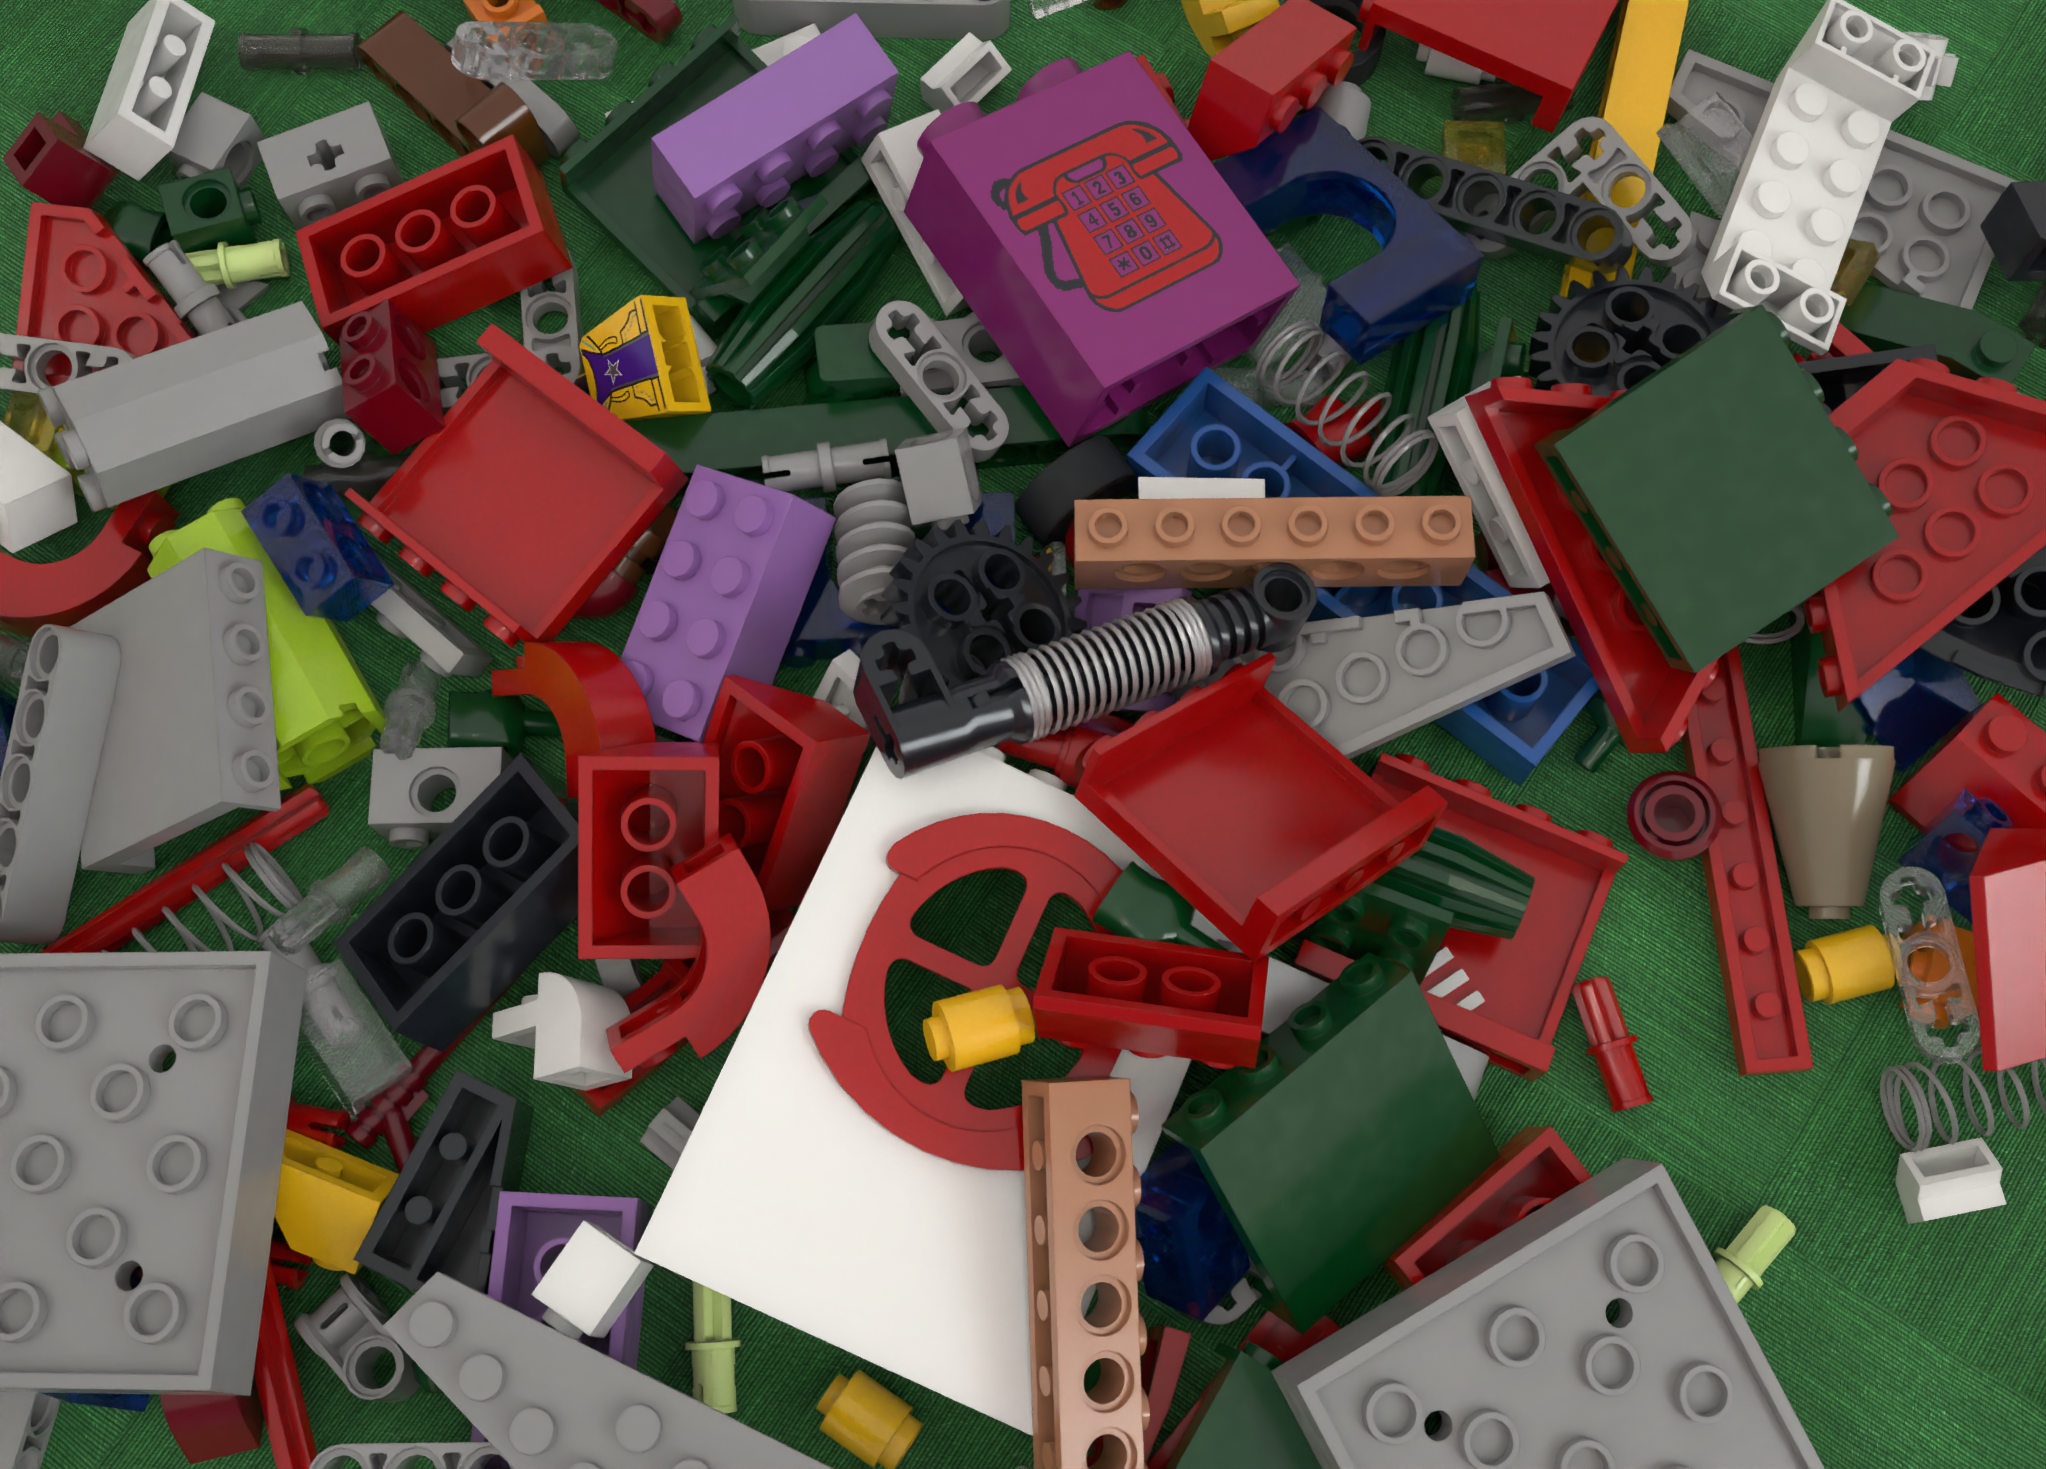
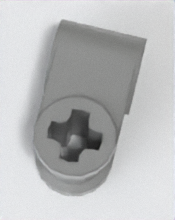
M346 1272L339 1279L341 1287L311 1315L302 1313L294 1320V1325L303 1340L329 1364L347 1386L348 1390L355 1396L366 1400L390 1403L404 1401L415 1394L420 1387L415 1380L412 1358L382 1327L391 1318L389 1310L382 1299L362 1278L356 1274ZM390 1351L396 1361V1370L391 1381L380 1388L374 1379L373 1369L380 1355Z

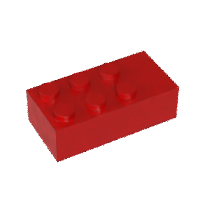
M513 134L295 231L321 329L339 346V327L346 324L356 313L368 311L387 299L426 333L573 268L543 174Z

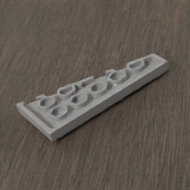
M1688 49L1671 85L1666 112L1741 171L1774 83ZM1889 129L1844 253L1892 290L1972 310L1994 257V253L1980 228V224L2009 184L2019 181Z
M1543 591L1462 602L1461 605L1423 610L1412 608L1397 610L1392 614L1369 617L1351 616L1305 622L1290 647L1283 651L1272 653L1277 659L1264 688L1346 758L1350 759L1576 655L1550 597ZM1255 649L1248 654H1241L1237 658L1227 659L1220 663L1218 671L1213 675L1206 677L1204 680L1194 682L1192 685L1185 684L1182 688H1175L1171 691V696L1177 698V703L1191 688L1195 686L1204 688L1221 679L1235 664L1242 663L1245 666L1268 652Z
M436 1272L382 1326L514 1469H835L440 1272Z

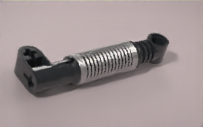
M1285 563L1269 564L1258 572L1254 581L1238 586L1235 589H1229L1221 594L1209 596L1207 599L1196 600L1193 597L1184 596L1162 602L1160 605L1156 604L1154 608H1146L1143 612L1136 611L1132 616L1125 615L1123 619H1114L1112 623L1104 622L1101 627L1093 626L1090 631L1083 630L1080 634L1073 633L1069 638L1062 637L1059 642L1051 641L1048 646L1040 645L1037 650L1030 648L1027 653L1019 652L1018 654H1013V656L1001 658L1000 661L994 662L988 667L985 675L948 688L927 647L919 638L909 632L897 629L880 631L870 637L863 646L853 694L856 705L886 765L896 778L902 779L1007 740L1019 745L1033 742L1034 740L1045 738L1048 734H1055L1058 730L1065 731L1069 726L1076 727L1080 722L1087 723L1091 718L1097 719L1102 714L1108 715L1112 711H1119L1122 707H1130L1133 703L1139 704L1144 699L1150 700L1154 695L1160 696L1164 692H1171L1175 688H1182L1185 684L1192 685L1194 682L1204 680L1206 677L1213 675L1218 671L1220 663L1227 659L1237 658L1241 654H1248L1255 649L1271 653L1283 651L1293 644L1315 607L1317 591L1311 578L1296 566ZM1271 606H1275L1276 608L1280 609L1281 611H1278V610H1276L1275 608H1273V607H1271ZM902 681L898 697L900 705L891 707L897 683Z

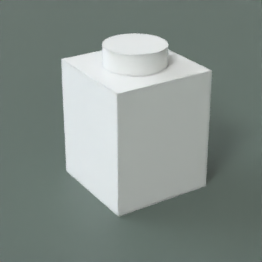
M583 1220L531 1295L548 1306L542 1318L559 1332L576 1340L580 1338L583 1332L588 1336L604 1338L654 1265L645 1258L634 1254L635 1251L598 1225Z

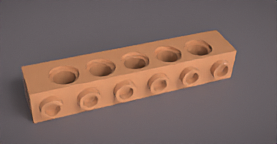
M1471 496L1074 500V589L1236 588L1254 581L1261 569L1269 564L1276 563L1294 565L1301 569L1311 578L1315 587L1461 586L1475 559Z
M1082 1076L1021 1080L1034 1469H1148L1144 1462L1143 1431L1149 1425L1150 1408L1147 1395L1141 1387L1140 1356L1144 1354L1147 1346V1331L1138 1308V1281L1141 1280L1144 1272V1255L1142 1247L1136 1239L1135 1208L1141 1199V1180L1137 1168L1133 1165L1132 1134L1135 1133L1138 1126L1139 1112L1136 1098L1130 1091V1078ZM1088 1135L1092 1141L1093 1155L1089 1164L1081 1170L1076 1161V1149L1080 1140ZM1092 1209L1096 1221L1095 1230L1091 1238L1082 1244L1078 1233L1079 1223L1082 1216ZM1095 1284L1098 1290V1302L1093 1312L1084 1318L1081 1311L1082 1297L1085 1291ZM1099 1360L1101 1366L1100 1378L1094 1388L1085 1392V1372L1094 1361ZM1102 1436V1454L1095 1464L1087 1467L1086 1455L1088 1448L1096 1438Z

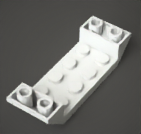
M1844 0L1826 1L1776 78L1701 271L1712 299L1733 310L1763 305L1766 311L1772 312L1782 321L1789 333L1790 340L1821 356L1828 352L1847 301L1846 298L1834 293L1830 289L1891 123L1920 100L1937 54L1936 50Z

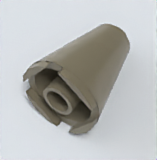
M1800 745L1759 749V762L1757 764L1794 906H1808L1809 919H1850V906L1865 905L1896 764L1894 747L1882 745H1840V747Z

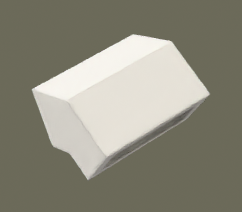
M969 32L920 78L922 100L933 109H939L941 114L964 102L978 103L1012 69L991 40L982 42Z
M1982 1137L1956 1142L1953 1145L1946 1144L1927 1148L1923 1151L1918 1150L1916 1153L1907 1152L1900 1154L1895 1183L1908 1224L2006 1205L2000 1185L2003 1168Z

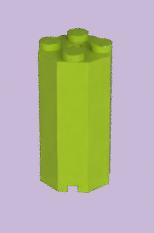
M228 498L214 504L206 515L181 529L169 530L156 536L149 544V550L154 557L147 568L151 579L203 548L262 561L280 790L293 788L287 777L304 775L308 784L320 783L368 757L376 747L371 734L377 729L384 736L391 727V724L279 526L261 506L246 508L241 499Z

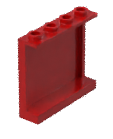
M1364 0L1359 10L1357 21L1364 23L1365 27L1357 48L1365 52L1381 26L1538 94L1543 98L1531 125L1553 134L1620 0Z
M491 323L476 343L493 360L443 416L444 427L424 438L370 502L366 501L352 488H349L344 495L364 511L356 520L359 524L386 545L394 536L405 544L397 555L427 579L435 570L446 577L447 580L439 589L469 613L479 604L490 613L482 624L513 648L520 639L524 642H552L688 481V477L666 452Z
M1271 652L1245 666L1242 663L1235 664L1221 679L1204 688L1195 686L1188 690L1177 703L1160 712L1151 710L1144 714L1133 727L1114 737L1105 735L1098 739L1088 749L1082 760V766L1085 769L1074 795L1078 801L1254 963L1419 851L1425 845L1448 804V801L1429 785L1399 803L1265 689L1264 685L1277 659Z
M1382 752L1370 778L1399 803L1429 785L1448 801L1446 808L1435 825L1436 827L1470 840L1535 877L1527 908L1512 940L1449 927L1437 952L1447 947L1454 958L1426 976L1421 986L1419 985L1439 1029L1442 1030V1035L1489 1056V1064L1534 1082L1548 1071L1556 1047L1551 1046L1552 1040L1615 874L1626 864L1629 855L1613 849V842L1599 833L1589 830H1577L1575 833L1551 823V816L1541 809L1525 804H1517L1515 807L1491 798V792L1476 782L1467 779H1456L1453 782L1431 773L1430 766L1416 757L1407 754H1395L1393 757ZM1304 939L1300 944L1291 967L1331 984L1340 976L1342 970L1355 960ZM1461 968L1469 977L1467 982L1443 998L1427 992ZM1477 990L1485 1000V1002L1471 1011L1456 1005Z

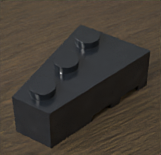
M457 1069L353 1260L416 1292L436 1272H440L488 1295L500 1191L519 1192L534 1108Z

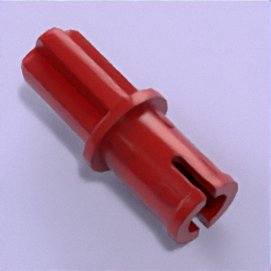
M1599 976L1574 985L1572 992L1591 1048L1585 1049L1587 1056L1594 1054L1611 1104V1112L1629 1109L1654 1101L1633 1046V1042L1639 1041L1637 1034L1632 1036L1629 1034L1611 980L1607 976Z

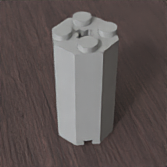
M302 301L80 378L37 391L53 427L64 426L65 431L54 434L55 440L69 469L84 470L85 474L78 476L77 479L93 512L317 431L319 426L328 420L350 418L344 413L343 387L340 373L337 367L329 368L323 353L329 350L327 342Z

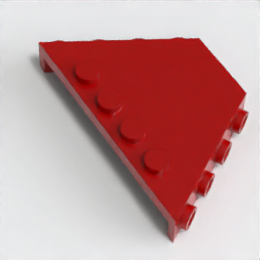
M1897 358L1828 415L1833 425L1843 429L1853 440L1859 454L1855 462L1867 482L1879 488L1888 499L1892 508V515L1889 519L1900 536L1803 601L1808 628L1811 633L1821 632L1826 657L1818 658L1817 660L1820 686L1825 698L1835 696L1838 713L2046 546V398L2040 400L2017 393L2018 389L2016 386L2001 379L1981 377L1974 381L1950 374V369L1946 365L1935 360L1912 358L1908 362Z
M1500 377L1492 379L1490 388L1465 396V399L1629 753H1667L1669 748L1676 744L1685 733L1688 726L1687 716L1700 692L1714 680L1719 669L1718 659L1697 673L1669 666L1533 446L1554 430L1572 428L1627 390L1610 392V397L1592 395V386L1587 384H1557L1551 386V391L1532 389V380L1529 378Z

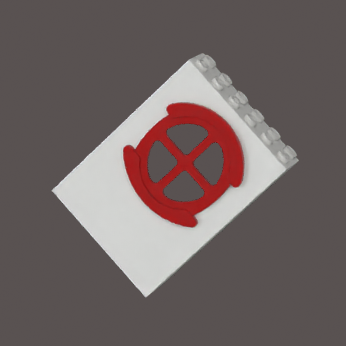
M876 746L634 1254L1033 1436L1022 1104L1004 1109L985 1110L968 1103L964 1091L974 1066L951 1072L946 1066L942 1077L935 1084L923 1083L912 1076L897 1054L889 1034L885 1013L887 971L891 963L902 959L954 982L970 992L1001 984L1006 990L1020 987L1027 997L1033 1020H1035L1033 1013L1035 991L1024 987L1019 982L1017 971L1050 897L1057 894L1067 896L1079 905L1095 933L1114 935L1094 923L1093 917L1127 866L1134 861L1152 876L1161 880L1164 879L1078 801L1074 795L1065 792L1067 785L1062 780L1038 769H1031L1029 774L1004 763L1006 759L1005 754L993 746L902 779L896 778L891 773ZM1005 869L1018 873L1025 880L1026 888L997 955L989 965L980 966L917 937L911 930V918L919 907L934 893L961 877L986 870ZM1197 909L1195 910L1192 926L1215 941L1221 939L1231 942ZM1096 1045L1080 1048L1081 1052L1078 1061L1064 1077L1111 1076L1130 1078V1091L1136 1098L1139 1112L1138 1126L1135 1133L1132 1134L1133 1165L1137 1168L1140 1180H1142L1163 1128L1161 1125L1167 1120L1192 1059L1166 1055L1160 1058H1143L1131 1053L1129 1050ZM1088 1135L1080 1140L1076 1149V1161L1081 1170L1089 1164L1093 1155V1145ZM1092 1209L1082 1216L1079 1223L1078 1233L1082 1244L1091 1238L1095 1230L1096 1221ZM1095 1284L1090 1286L1082 1297L1081 1311L1083 1317L1097 1288Z

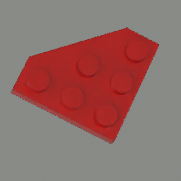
M31 202L16 335L114 347L138 357L196 338L193 331L184 320L178 317L172 304L100 213L90 208ZM65 353L53 356L48 361L45 369L48 382L52 386L65 383L71 375L72 364ZM13 358L12 368L24 371L25 361ZM92 368V373L100 371Z

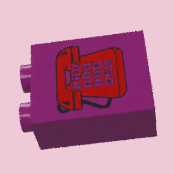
M1131 51L1084 72L1075 59H1059L1031 77L1018 93L1015 103L988 115L984 114L976 102L958 104L933 120L918 139L917 149L923 156V161L904 213L1068 447L1187 385L1205 367L1213 371L1256 348L1300 287V283Z

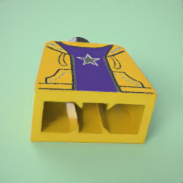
M640 295L581 338L579 347L585 373L579 375L574 384L621 420L630 421L698 415L711 412L685 297Z

